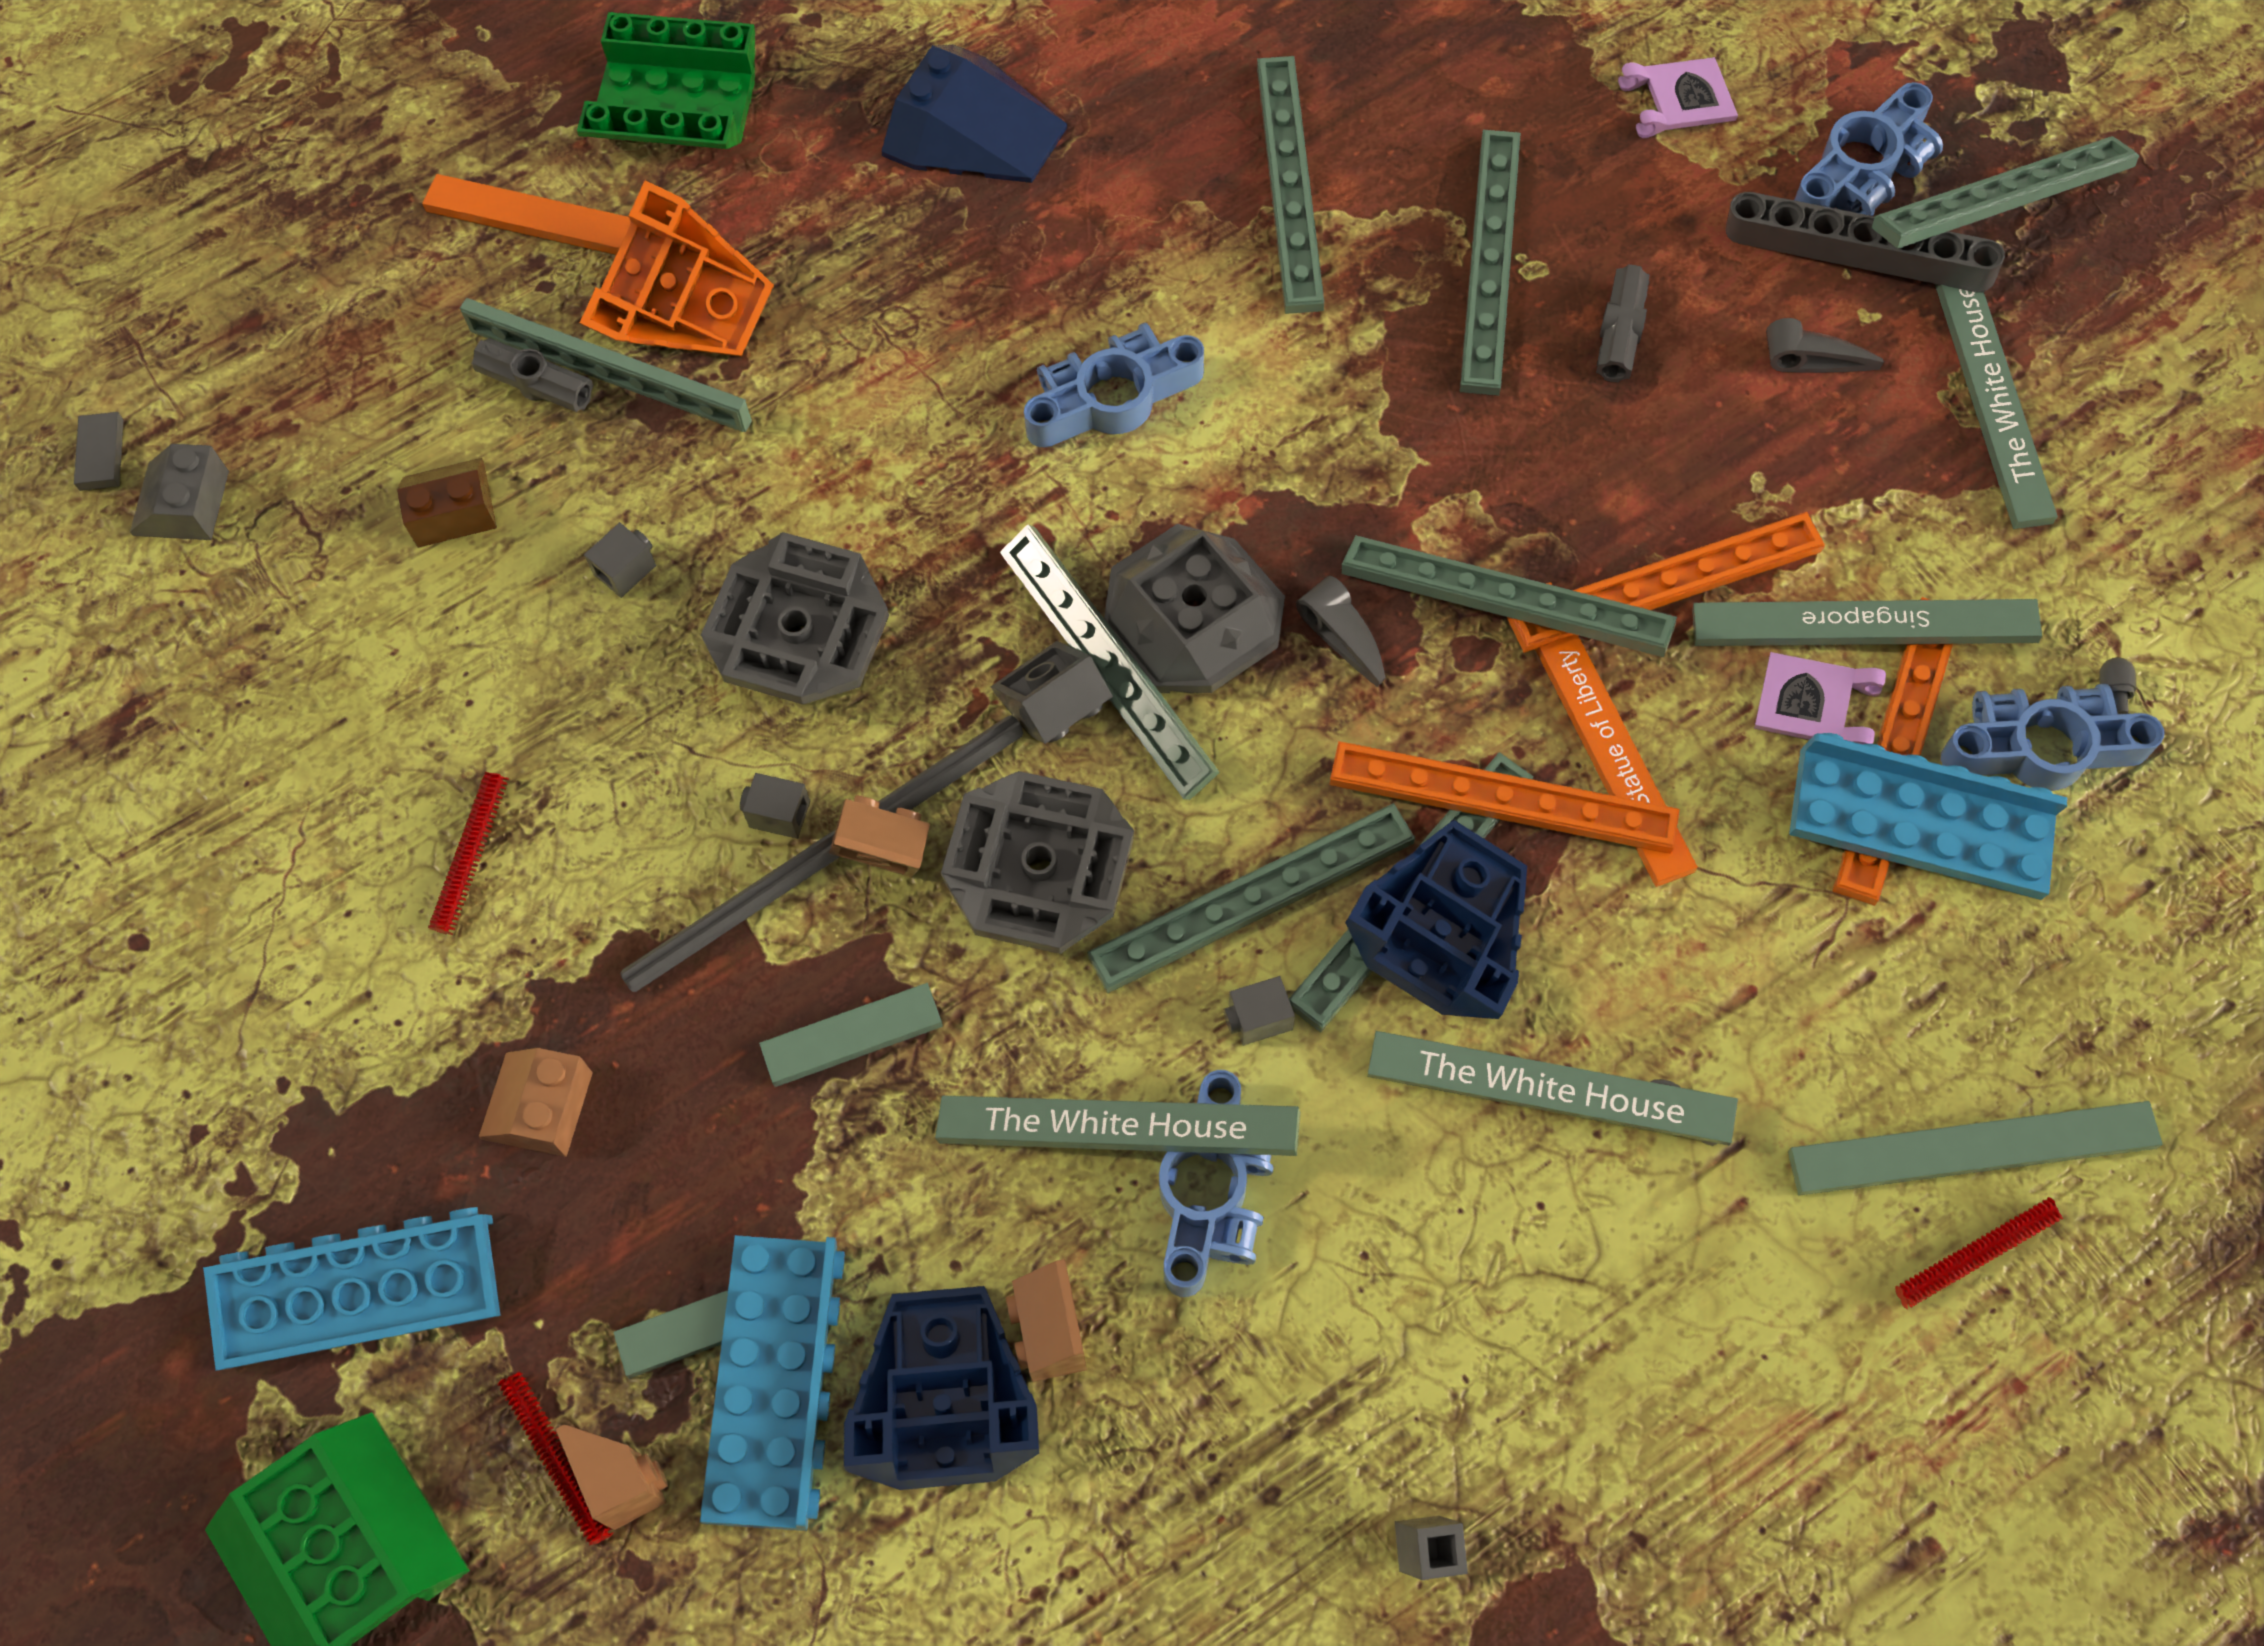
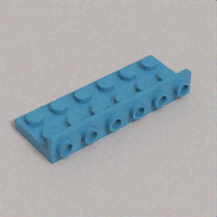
M1817 733L1800 750L1789 835L2042 900L2050 892L2056 815L2067 807L2068 798L2053 794L2047 788H2029L2013 784L2004 777H1986L1971 773L1962 766H1944L1928 762L1926 758L1919 755H1901L1886 751L1884 747L1877 744L1862 745L1844 740L1838 734Z
M477 1207L449 1212L450 1220L433 1223L432 1216L403 1221L404 1229L387 1232L386 1225H378L358 1229V1238L341 1241L340 1234H331L312 1238V1247L295 1250V1244L292 1242L265 1247L266 1256L249 1259L248 1251L219 1256V1265L203 1267L216 1371L501 1316L488 1225L493 1224L492 1215H478Z
M735 1235L702 1499L701 1524L807 1531L808 1519L818 1518L820 1489H812L814 1469L822 1470L824 1463L825 1440H817L819 1421H828L830 1392L822 1391L824 1373H833L835 1344H827L829 1325H838L840 1297H832L834 1279L843 1278L845 1251H837V1241L834 1237H826V1242Z

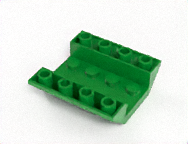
M608 12L601 37V44L607 64L597 102L584 101L577 128L578 136L729 149L741 144L755 84L754 24Z
M373 1412L315 1433L229 1493L205 1528L207 1535L271 1646H351L417 1597L429 1601L470 1571Z

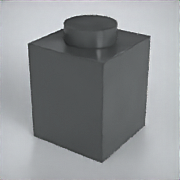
M620 522L584 554L593 575L620 598L656 567L650 552L653 546L648 538L637 529L631 532Z
M755 773L751 787L746 786L742 792L740 810L743 812L749 828L798 839L811 801L805 784Z
M1281 976L1229 991V1007L1223 1009L1225 1020L1231 1034L1238 1032L1243 1046L1293 1030L1295 1015Z
M1442 1516L1395 1521L1399 1572L1420 1580L1468 1574L1463 1523Z

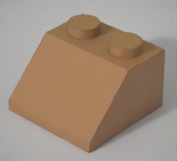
M856 795L854 801L845 799L829 854L912 878L921 866L930 823L920 821L922 815L909 809L897 808L896 813L879 809L880 802L868 797Z
M541 1048L506 1053L479 1138L485 1141L567 1157L593 1072L580 1056Z
M1065 1259L1054 1261L1013 1280L1014 1295L1007 1296L1006 1302L1011 1325L1020 1323L1023 1341L1015 1342L1017 1360L1021 1371L1029 1369L1032 1382L1087 1371Z
M565 1424L556 1428L592 1519L616 1530L667 1503L662 1489L668 1487L666 1477L659 1463L656 1460L652 1462L646 1453L641 1455L628 1445Z

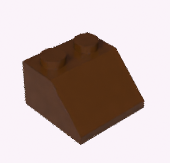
M482 458L405 476L397 488L403 524L418 548L497 528Z

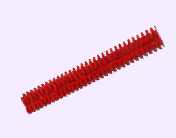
M484 773L485 775L481 781L478 794L474 800L471 813L449 868L450 871H448V876H446V881L431 917L432 920H430V925L428 926L430 930L453 936V933L449 932V930L455 931V928L450 926H457V923L452 922V920L458 921L459 919L454 917V915L460 916L461 914L456 912V910L462 911V908L457 906H464L463 903L459 902L460 900L466 901L461 895L467 896L468 894L463 891H469L470 889L465 886H471L466 881L473 882V879L468 877L475 876L470 871H477L472 866L478 867V864L473 862H480L475 857H482L477 852L484 851L479 848H485V845L481 844V842L487 843V840L482 837H489L484 834V832H491L486 829L492 828L488 823L494 824V821L489 818L495 819L496 817L491 815V813H498L493 810L499 809L494 804H501L500 801L496 800L503 799L501 796H498V794L504 795V792L500 790H506L501 785H508L503 780L509 781V778L497 773Z
M2047 1197V1200H2042V1203L2039 1202L2038 1205H2034L2033 1208H2029L2023 1214L2020 1213L2019 1217L2015 1216L2014 1219L2005 1222V1225L2001 1224L2000 1228L1996 1227L1995 1230L1986 1233V1236L1982 1235L1981 1239L1977 1238L1976 1241L1971 1242L1972 1244H1967V1247L1963 1246L1962 1250L1958 1249L1957 1253L1953 1252V1256L1948 1255V1258H1943V1261L1939 1260L1938 1264L1934 1263L1933 1267L1929 1266V1270L1924 1269V1272L1920 1271L1919 1275L1915 1274L1914 1278L1910 1277L1909 1281L1905 1280V1284L1900 1283V1286L1896 1285L1895 1292L1898 1298H1900L1902 1306L1907 1310V1305L1912 1308L1917 1303L1922 1302V1300H1926L1927 1297H1931L1934 1293L1936 1294L1941 1289L1946 1288V1286H1950L1951 1283H1955L1958 1279L1960 1280L1965 1275L1970 1274V1272H1974L1975 1269L1984 1266V1263H1989L1994 1258H1998V1255H2003V1252H2008V1250L2018 1246L2017 1244H2021L2022 1241H2027V1238H2032L2036 1233L2045 1230L2046 1227H2051L2050 1224L2054 1225L2055 1222H2059L2060 1219L2062 1220L2063 1217L2056 1207L2055 1201Z
M519 1371L508 1378L500 1380L497 1384L501 1386L500 1391H504L503 1396H506L505 1400L509 1401L508 1405L512 1406L511 1410L515 1411L514 1415L517 1416V1421H520V1426L524 1425L522 1430H527L525 1435H529V1441L532 1440L531 1446H534V1451L538 1450L537 1456L541 1455L539 1460H544L542 1465H547L545 1470L549 1471L548 1476H552L551 1481H555L554 1486H558L557 1491H560L559 1495L563 1496L562 1500L566 1501L565 1506H569L568 1511H572L571 1516L577 1522V1527H580V1532H583V1537H586V1543L589 1542L590 1546L609 1538L613 1534H608L611 1528H605V1525L592 1519L570 1463L567 1462L568 1458L567 1456L564 1457L566 1455L565 1451L562 1452L563 1446L559 1447L561 1442H556L559 1437L557 1435L553 1437L557 1432H550L554 1427H547L551 1422H545L548 1417H542L545 1412H539L543 1408L540 1406L536 1407L540 1402H533L537 1397H530L534 1392H527L532 1388L527 1386L528 1382L522 1383L526 1379L523 1376L520 1377L523 1373Z

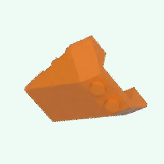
M645 180L628 215L631 221L630 226L601 289L595 287L579 323L619 342L742 357L774 285L739 251L735 250L710 224H707L685 200Z

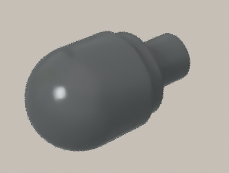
M2120 657L2111 658L2101 666L2099 682L2100 684L2105 683L2110 686L2118 714H2129L2128 699L2135 696L2137 689L2135 668L2127 659Z

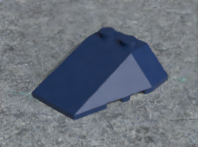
M954 44L932 45L895 99L881 152L883 157L914 170L927 171L928 167L949 169L950 174L962 175L964 170L984 173L985 178L1032 183L1066 131L1067 123L986 57Z
M1452 820L1422 843L1412 854L1396 863L1382 877L1367 885L1345 923L1367 968L1441 1015L1499 1019L1518 984L1519 970H1516V959L1522 935L1519 934L1520 915L1524 912L1527 865L1462 824Z
M985 1286L892 1294L873 1344L874 1352L869 1366L862 1373L859 1382V1393L853 1409H849L844 1422L845 1471L898 1490L996 1482L1040 1454L1037 1405L1024 1381L1018 1361L1010 1349L1004 1329Z

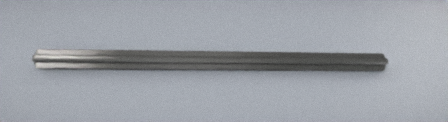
M1013 715L1005 717L879 800V809L896 813L897 808L912 810L1022 737L1023 729L1021 724ZM835 830L624 968L620 974L628 988L632 992H637L838 859L839 856L829 854Z

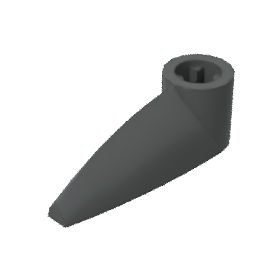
M1794 318L1776 320L1766 330L1770 364L1776 371L1799 373L1880 370L1884 363L1883 358L1851 342L1830 335L1803 330L1801 322Z
M1327 576L1296 602L1298 613L1330 647L1366 679L1378 687L1386 678L1374 637L1362 617L1351 604L1352 599L1346 587L1337 578Z

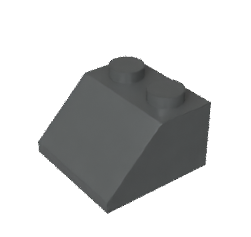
M171 444L148 463L130 533L133 536L212 540L229 470L212 446Z
M1059 641L1054 642L990 686L994 694L1018 720L1024 730L1031 737L1044 744L1064 737L1069 732L1070 726L1082 718H1089L1097 714L1102 709V704L1113 697L1091 656Z

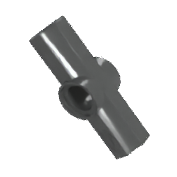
M1628 264L1624 268L1616 269L1610 302H1607L1602 321L1600 337L1603 339L1596 365V373L1600 374L1606 381L1618 383L1620 380L1630 379L1636 346L1641 340L1647 309L1643 308L1647 297L1650 275L1645 273L1641 266Z
M491 338L484 341L480 340L474 349V357L471 364L475 371L520 389L522 395L528 400L537 401L545 399L574 412H578L581 409L584 410L591 400V391L593 389L591 379L546 361L542 353L537 350H518Z

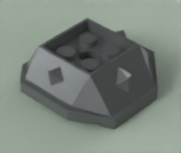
M1176 524L1111 567L1104 619L1160 693H1170V691L1212 693L1278 648L1285 596L1234 538ZM1192 600L1200 601L1203 604L1200 606L1192 607L1187 605L1186 603Z
M782 532L769 540L768 545L750 552L731 565L701 633L704 644L724 682L803 705L861 686L888 620L889 613L860 553ZM795 626H804L798 632H789Z
M1018 771L998 779L982 789L979 787L964 794L941 875L975 935L1061 954L1114 917L1134 840V830L1127 820L1122 817L1103 789ZM1038 859L1050 862V865L1043 870H1034L1029 867L1033 861Z

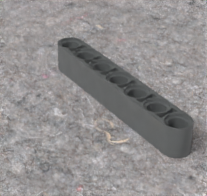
M1754 192L1739 193L1732 199L1725 230L1728 238L1738 244L1973 292H1983L1989 290L1994 285L2005 258L2003 247L1993 240L1950 231L1897 249L1871 228L1875 216Z

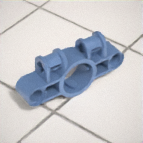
M1907 83L1899 88L1874 112L1856 111L1841 117L1831 130L1821 161L1801 180L1794 201L1873 216L1875 209L1881 203H1888L1895 196V187L1891 181L1895 171L1904 177H1916L1922 171L1923 164L1928 159L1936 158L1943 151V142L1939 134L1923 123L1933 99L1931 90L1921 83ZM1849 142L1866 143L1874 147L1884 158L1880 163H1860L1849 158L1841 150V147Z
M1145 322L1138 326V330L1119 338L1116 335L1108 337L1110 348L1092 354L1083 363L1077 354L1072 352L1067 355L1066 360L1049 367L1045 365L1037 367L1038 378L1044 393L1028 400L1024 407L1025 428L1028 440L1037 447L1045 448L1091 429L1107 434H1123L1135 430L1147 420L1153 403L1193 387L1201 381L1204 374V347L1202 342L1194 336L1183 335L1160 344L1150 326ZM1121 377L1133 381L1139 395L1134 400L1126 401L1123 405L1110 406L1097 402L1095 395L1092 392H1088L1093 385L1101 380ZM1041 420H1048L1045 423H1038Z
M2105 683L2098 684L2092 689L2074 690L2072 686H2062L2057 693V699L2041 700L2030 706L2023 689H2013L2009 694L1989 695L1986 691H1977L1972 702L1974 723L1961 725L1955 730L1941 752V762L1944 766H1962L1968 769L1969 772L1978 775L2013 773L2020 781L2030 787H2043L2055 791L2072 785L2086 769L2140 765L2162 742L2164 728L2157 718L2149 714H2118L2112 690ZM2038 725L2042 728H2049L2052 726L2062 731L2073 743V756H2077V763L2070 765V762H2062L2054 765L2040 759L2031 750V741L2026 738V727ZM2132 736L2138 738L2142 744L2135 741ZM1960 746L1968 748L1972 754L1964 752Z
M1226 1070L1210 1072L1201 1083L1197 1103L1240 1105L1241 1084L1238 1078ZM1224 1088L1233 1097L1226 1103H1216L1208 1095L1214 1089ZM1167 1151L1160 1166L1159 1190L1162 1204L1167 1213L1173 1218L1164 1259V1281L1167 1288L1173 1294L1179 1297H1190L1198 1293L1205 1282L1209 1258L1245 1265L1255 1263L1256 1254L1253 1253L1257 1227L1263 1225L1264 1217L1257 1212L1241 1207L1245 1199L1247 1174L1256 1176L1272 1175L1274 1167L1270 1163L1271 1155ZM1194 1155H1200L1214 1162H1217V1158L1221 1159L1232 1169L1234 1174L1231 1177L1228 1201L1223 1206L1211 1211H1206L1205 1206L1192 1205L1189 1208L1183 1206L1173 1196L1169 1186L1175 1185L1178 1169L1175 1167L1184 1159ZM1242 1229L1240 1242L1236 1243L1238 1230ZM1181 1262H1188L1197 1269V1275L1192 1280L1180 1281L1172 1275L1173 1267Z

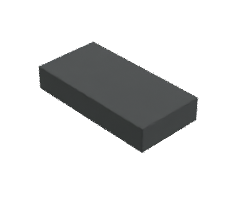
M119 412L78 416L74 485L79 491L120 486L124 419Z

